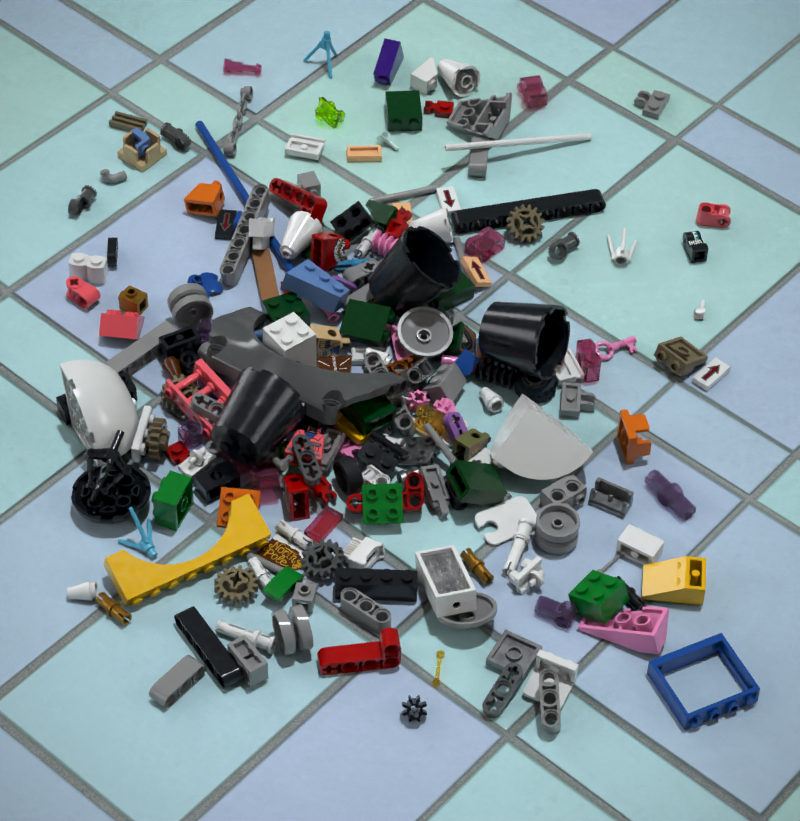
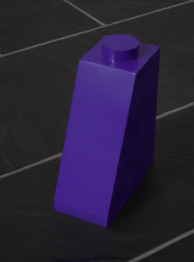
M384 38L373 73L375 81L379 84L391 85L404 59L400 41Z

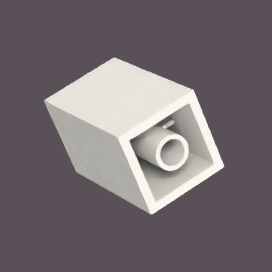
M294 312L262 328L263 344L267 348L290 360L317 368L316 333Z

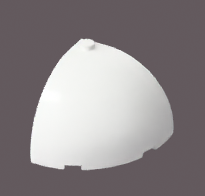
M73 360L59 364L72 427L86 449L111 447L117 430H122L125 434L117 451L120 452V456L124 455L132 447L139 419L136 412V401L134 398H131L121 377L111 367L98 361ZM94 459L98 467L105 463L102 460Z
M522 394L500 427L491 448V456L494 459L493 463L501 469L505 467L513 473L529 479L548 480L573 472L591 456L593 451L587 444H582V439L554 416L547 415L542 407Z

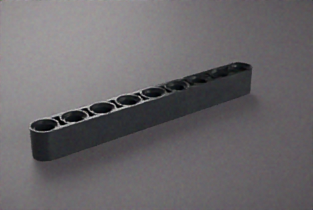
M590 189L456 210L451 213L450 220L454 231L458 234L506 227L509 224L506 222L507 217H510L508 214L510 211L514 212L513 209L516 206L520 209L521 204H524L525 208L530 204L532 210L537 208V214L542 212L540 219H545L546 221L601 212L605 209L606 203L600 190Z

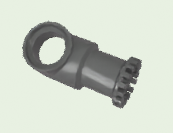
M168 122L164 123V126L162 125L161 136L170 138L179 150L184 151L191 145V139H189V136L187 137V134L183 133L182 129L175 128Z
M85 185L81 190L82 193L76 199L70 200L68 205L69 214L80 216L83 208L87 209L90 207L91 200L97 195L96 190L91 188L92 186Z
M569 232L563 239L560 238L549 246L550 248H548L550 257L563 259L569 249L579 246L580 240L577 238L578 235L574 232ZM556 247L560 251L558 256L555 254Z

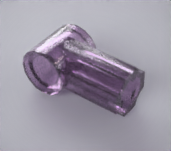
M543 595L539 596L534 608V612L554 619V622L561 628H569L579 611L577 605L573 602L564 601L560 603Z

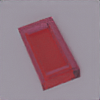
M326 506L304 530V535L320 543V540H325L341 522L343 514Z

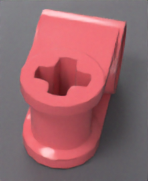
M703 202L699 205L696 222L701 226L728 227L731 224L729 217L731 209L725 204Z
M72 276L66 280V286L68 287L66 292L67 298L77 303L80 307L87 309L100 299L101 295L98 289L83 281L80 277Z

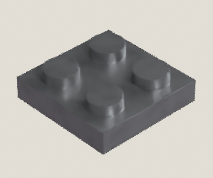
M505 629L487 656L486 664L503 671L507 664L512 662L518 663L523 669V681L535 663L536 656L539 650H542V646ZM517 670L514 672L509 671L510 675H517Z

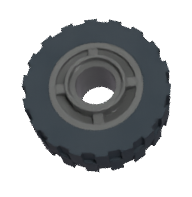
M517 370L514 377L515 393L518 395V398L524 394L537 404L546 402L555 395L556 375L550 380L545 381Z

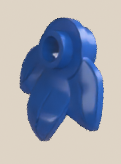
M204 272L200 275H191L188 278L187 283H197L204 287L208 299L210 293L223 292L222 285L217 281L218 276L216 274Z

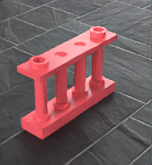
M200 358L195 362L193 374L174 385L170 379H167L164 393L197 426L203 437L210 441L213 440L211 431L214 424L211 425L204 416L191 409L190 401L192 396L186 398L181 390L196 380H201L206 387L196 393L205 395L213 393L218 398L217 401L223 405L231 390Z

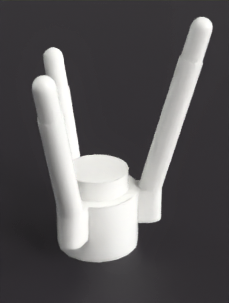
M624 227L621 247H618L616 251H614L610 235H607L612 255L611 260L620 266L631 262V257L638 243L635 240L630 252L625 247L626 227Z

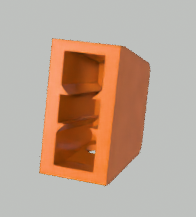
M215 180L212 184H198L183 200L188 214L217 217L225 201L222 184Z

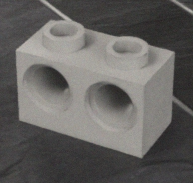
M571 473L541 490L540 504L546 506L550 503H562L573 508L585 501L587 487Z
M246 635L227 644L228 652L241 668L244 680L250 687L268 678L267 661Z

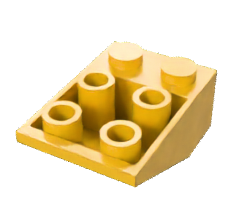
M684 556L643 565L642 599L703 605L706 591V558Z

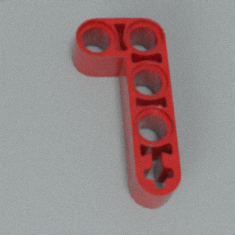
M279 178L271 180L269 185L270 192L301 207L300 211L308 212L314 220L317 218L320 223L322 222L327 209V201L324 198L289 181Z
M411 472L405 479V492H402L403 512L419 511L424 504L423 477L418 472ZM410 478H417L419 485L416 487L410 486L408 482ZM362 493L351 494L347 498V510L353 514H363V504H359L357 508L350 505L353 499H357V503H362ZM412 497L418 498L420 505L412 506L409 503V499Z
M396 628L383 629L379 634V641L331 646L320 649L317 652L320 673L334 675L398 666L401 663V645L398 630Z

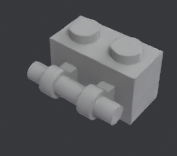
M456 363L444 364L438 368V372L434 376H431L428 385L424 386L421 391L427 393L426 399L431 398L434 403L442 398H449L454 401L467 380Z

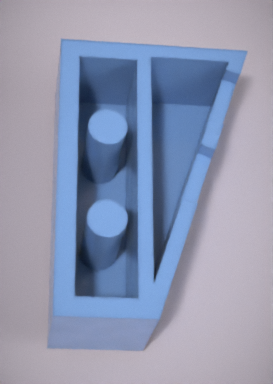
M309 259L288 271L280 288L283 291L290 290L296 293V297L300 299L305 297L313 301V305L331 313H335L344 307L350 292L347 287Z

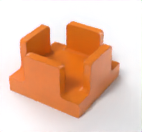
M628 409L620 410L617 438L626 464H633L635 457L650 455L652 443L651 440H643L641 437L637 438L636 433L649 431L650 427L646 415H629Z

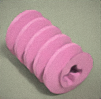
M377 231L371 244L372 252L385 257L398 238L394 240L393 236L388 238L387 233L382 235V231Z

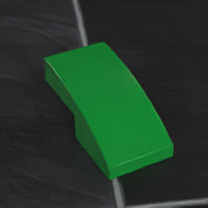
M286 566L263 588V594L281 603L289 591H294L296 582H301L304 575Z

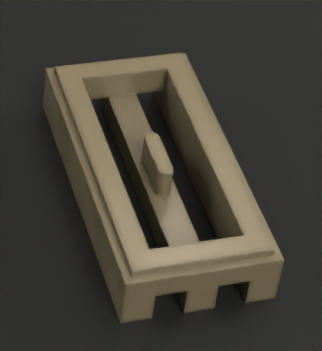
M118 111L115 112V116H112V120H109V126L129 132L136 127L143 132L148 124L147 119Z

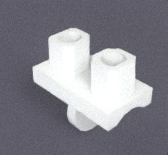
M201 447L199 450L193 449L190 452V457L178 465V470L184 475L192 477V482H194V476L211 468V465L217 461V456L209 453L205 447Z
M538 556L533 560L525 558L521 563V572L513 570L509 573V581L516 586L517 593L522 595L529 587L534 585L541 587L545 583L543 578L545 573L541 566L542 558Z

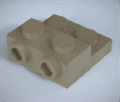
M681 336L659 343L654 353L658 362L667 365L671 372L680 376L692 373L695 366L706 363L708 359L706 354Z

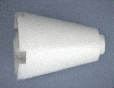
M448 58L442 59L438 64V72L457 96H469L472 94L471 91L479 86L481 80L480 72L475 66Z
M441 208L407 223L409 225L408 228L410 226L413 228L422 226L435 232L446 243L453 242L451 222L447 208Z
M296 211L290 217L280 246V253L284 258L294 259L311 245L312 234L323 233L320 221L317 218L314 220L310 217V213Z

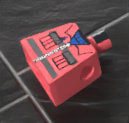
M315 425L309 426L307 431L297 430L293 438L299 434L309 437L321 469L324 435L319 434L320 429ZM292 438L284 451V458L290 454L294 460L289 462L288 465L299 467L292 449ZM301 442V443H298V444H300L301 449H302V451H303V450H304V445L302 444V442ZM304 457L301 461L303 463H310L312 459Z

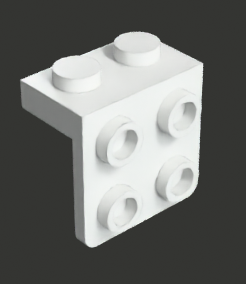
M539 650L536 656L535 669L523 690V695L540 702L539 675L544 669H553L558 675L561 709L577 680L579 664L558 657L551 652ZM551 678L544 680V683L546 684H552L554 682V680ZM549 698L545 701V703L553 704L555 703V700Z

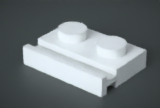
M292 133L285 147V154L319 160L323 146H325V139Z
M568 348L562 365H557L555 369L556 382L559 386L562 385V382L571 383L580 378L583 380L585 375L573 352Z

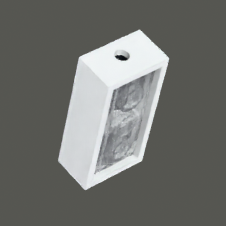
M454 545L415 552L418 577L437 618L477 610L476 588Z

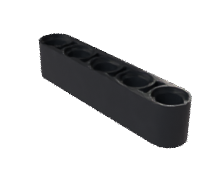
M194 606L174 615L178 628L222 688L226 689L244 680V675L239 665Z

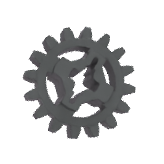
M323 539L318 544L316 541H313L314 546L307 545L308 551L302 552L304 557L300 559L302 568L309 578L313 576L316 581L319 577H322V580L325 581L326 576L332 579L333 573H336V568H344L343 561H345L343 549L339 547L337 542L332 543L331 539L327 543H324Z

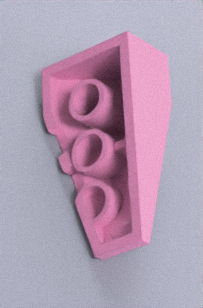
M646 606L642 607V610L631 611L630 608L623 609V612L616 613L606 624L583 617L578 629L638 652L659 655L666 642L669 608Z

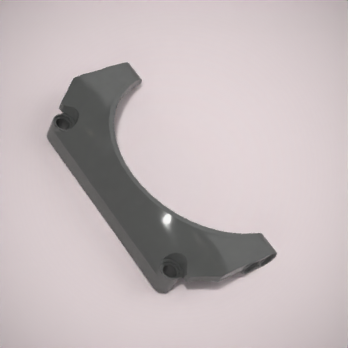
M246 307L213 319L209 341L213 345L208 346L206 364L212 370L235 381L240 372L245 368L253 367L255 371H261V369L270 371L296 389L300 394L299 400L301 403L306 404V415L327 425L336 424L339 409L353 403L377 396L391 400L404 395L409 389V380L393 372L347 373L308 366L275 353L261 343L255 335L254 330L260 328L267 319L265 313L255 308Z

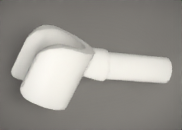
M701 300L700 308L694 309L695 319H705V300Z

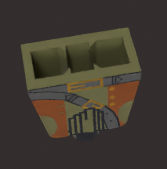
M472 428L454 439L452 453L457 460L469 461L470 458L487 447L491 437L486 432L481 433Z

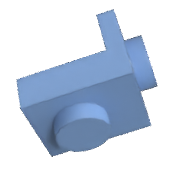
M136 127L131 131L132 142L135 144V150L138 151V158L146 155L145 151L151 147V139L145 132Z

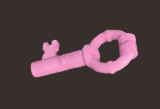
M631 336L615 343L598 341L593 346L591 352L595 359L609 360L615 350L627 347L630 354H633V351L637 352L636 347H634V343L637 340L635 336ZM606 346L609 354L602 356L598 347Z

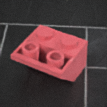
M107 310V313H101L99 336L139 339L145 316H140V312L129 311L121 314V310Z

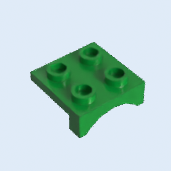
M402 483L362 484L363 525L403 523Z

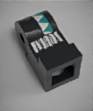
M684 232L683 244L690 262L707 261L708 246L706 243H703L700 232ZM696 252L701 254L700 257H694Z

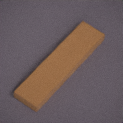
M270 249L252 251V259L262 303V300L279 296Z

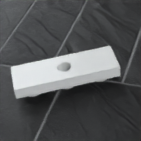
M144 405L131 447L132 462L139 463L142 455L146 454L147 431L149 427L153 426V421L156 418L152 414L151 406Z

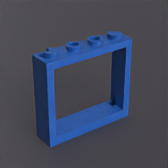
M722 633L650 660L648 664V676L684 730L691 727L696 728L706 721L716 720L721 715L733 713L741 707L753 705L758 701L760 687ZM718 653L744 691L688 713L663 675Z

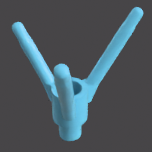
M324 31L321 41L303 61L306 62L321 47L326 50L329 78H332L330 49L334 56H337V53L332 45L330 32Z
M130 507L129 511L142 540L135 544L119 539L118 543L144 551L145 554H148L153 559L158 553L155 551L152 541L151 519H147L146 537L136 513Z

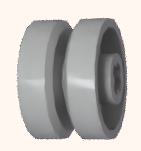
M187 283L175 288L169 294L167 304L178 328L183 329L193 325L195 329H199L211 320L213 307L203 286L197 283Z
M550 503L543 506L538 511L534 534L536 544L545 552L555 555L570 552L577 545L579 537V514L574 508L562 503Z
M301 604L291 606L288 614L283 609L272 612L273 630L275 636L278 637V646L282 655L294 654L297 647L301 651L313 648L310 622Z

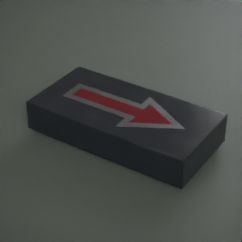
M220 210L215 230V239H232L234 234L233 222L237 210Z

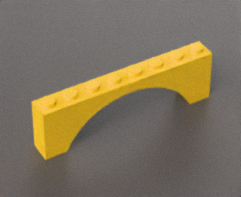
M246 494L231 501L228 524L220 540L209 551L195 559L178 564H155L138 559L125 550H121L106 557L103 565L125 607L130 604L135 606L141 603L143 598L148 596L150 598L155 597L161 593V590L167 587L172 589L178 586L180 581L185 579L190 581L202 571L207 573L213 570L215 565L220 563L222 565L227 564L237 555H246L251 551L250 549L264 547L268 544L272 534L250 494Z

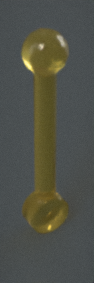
M442 650L436 653L438 660L435 679L432 681L435 687L440 685L441 662L445 656Z

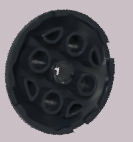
M127 464L131 468L132 473L116 486H113L105 497L100 496L98 493L94 502H91L93 490L86 488L89 478L87 471H85L73 484L72 504L75 510L89 521L100 524L120 523L132 518L129 511L130 507L133 508L137 515L148 503L151 494L149 479L142 470ZM113 465L102 488H106L111 483V480L119 474ZM102 466L94 467V473H92L93 482H96L97 475Z

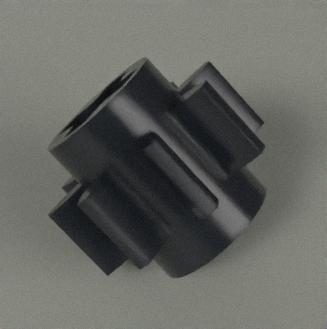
M409 695L407 703L402 702V707L406 708L402 711V716L408 715L409 722L412 719H417L420 722V717L427 715V711L422 709L427 706L426 701H420V695L416 698H412ZM411 706H415L418 710L414 712Z

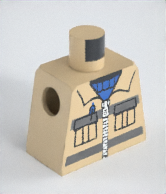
M310 324L309 327L316 333L317 358L338 356L339 349L350 348V339L341 338L339 328Z

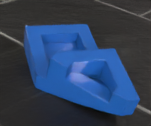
M465 348L455 363L466 378L481 359Z

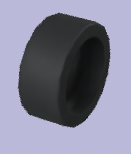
M346 456L336 460L333 465L334 474L343 493L349 496L361 491L364 480L354 458Z

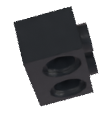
M359 201L330 221L335 231H338L349 242L375 224Z

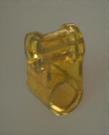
M425 404L419 405L416 408L417 417L415 425L418 429L426 432L423 426L429 422L439 436H443L447 432L443 424L445 415Z

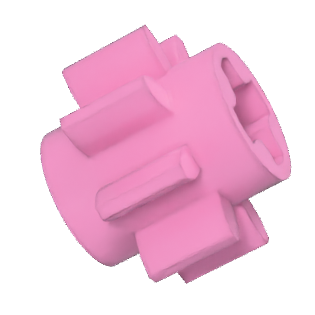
M419 390L414 393L409 392L405 402L406 405H409V411L416 414L422 411L426 412L427 406L430 403V399H426L427 393Z
M442 398L440 401H435L432 412L436 419L443 421L444 416L454 412L456 407L451 399Z

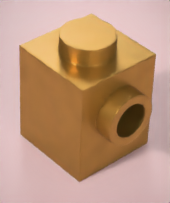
M130 285L124 291H121L118 296L119 307L122 311L140 312L141 315L148 307L147 293Z

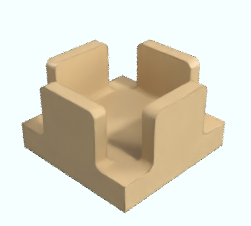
M149 128L145 129V133L151 139V147L145 151L146 155L138 158V151L135 150V144L132 142L131 131L123 136V148L117 152L119 158L142 172L167 155V149L160 145L159 134Z

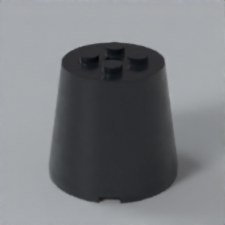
M410 226L403 232L370 275L369 288L379 305L391 307L397 317H402L410 309L423 307L454 288L461 279L460 264L458 260H454L450 253L452 249L439 235L422 226L417 228Z
M494 302L488 307L481 321L478 339L480 352L484 357L540 380H550L556 374L555 369L557 365H562L567 352L570 337V322L566 321L568 312L565 307L553 304Z
M253 367L245 368L238 375L212 428V439L217 447L231 459L247 466H258L302 422L307 414L306 404L301 403L299 400L300 394L296 389L278 375L265 369L255 371Z

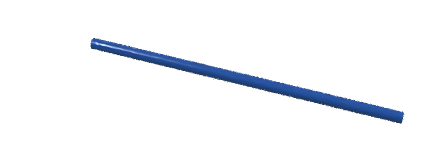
M197 121L195 124L196 128L246 205L249 194L203 121ZM275 235L271 236L270 246L285 270L288 272L295 268L290 259H286L281 255V245Z

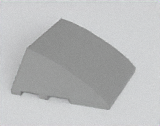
M506 93V96L498 98L496 95H492L490 99L486 100L475 98L459 101L447 120V125L469 135L498 140L510 120L512 93Z

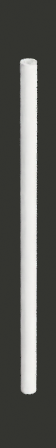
M591 133L456 143L445 144L444 149L445 151L584 141L591 140L592 137Z

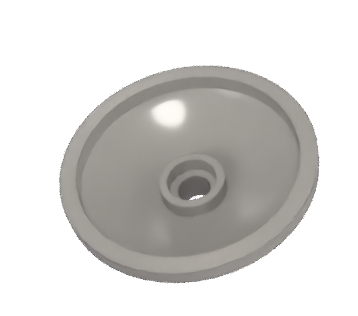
M416 307L404 313L400 318L397 326V337L400 344L409 353L422 358L425 356L432 358L441 355L449 348L453 339V327L449 319L439 310L431 307Z
M476 592L477 610L439 617L437 619L451 628L462 630L474 629L487 624L497 614V603L492 597Z

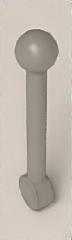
M617 551V555L602 569L597 571L604 573L619 558H623L625 554Z

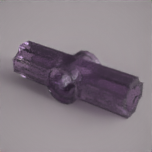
M655 469L650 471L645 477V483L657 494L658 500L663 506H670L685 520L691 518L696 512V507L684 496L679 484L671 483Z

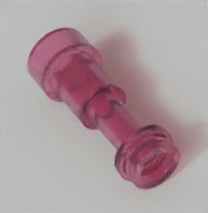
M226 58L223 66V71L229 73L231 71L255 72V75L261 74L262 65L256 63V66L247 65L243 62H236Z

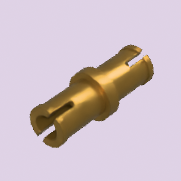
M466 548L468 553L463 550L460 557L468 564L469 570L476 574L484 585L489 584L487 580L491 583L494 576L484 566L483 560L478 559L470 548Z
M105 592L98 594L103 600L96 597L95 602L103 607L109 616L115 617L122 625L129 623L125 618L131 621L132 615L124 610L118 601L112 600Z

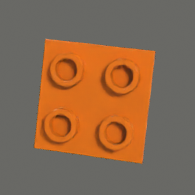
M221 487L217 526L227 527L231 501L246 494H250L259 511L261 490Z

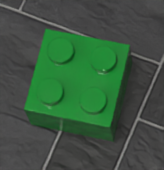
M171 470L166 477H163L160 488L153 493L151 499L156 525L174 531L178 530L194 503L192 477Z
M592 570L568 594L573 613L602 624H606L629 600L624 580Z

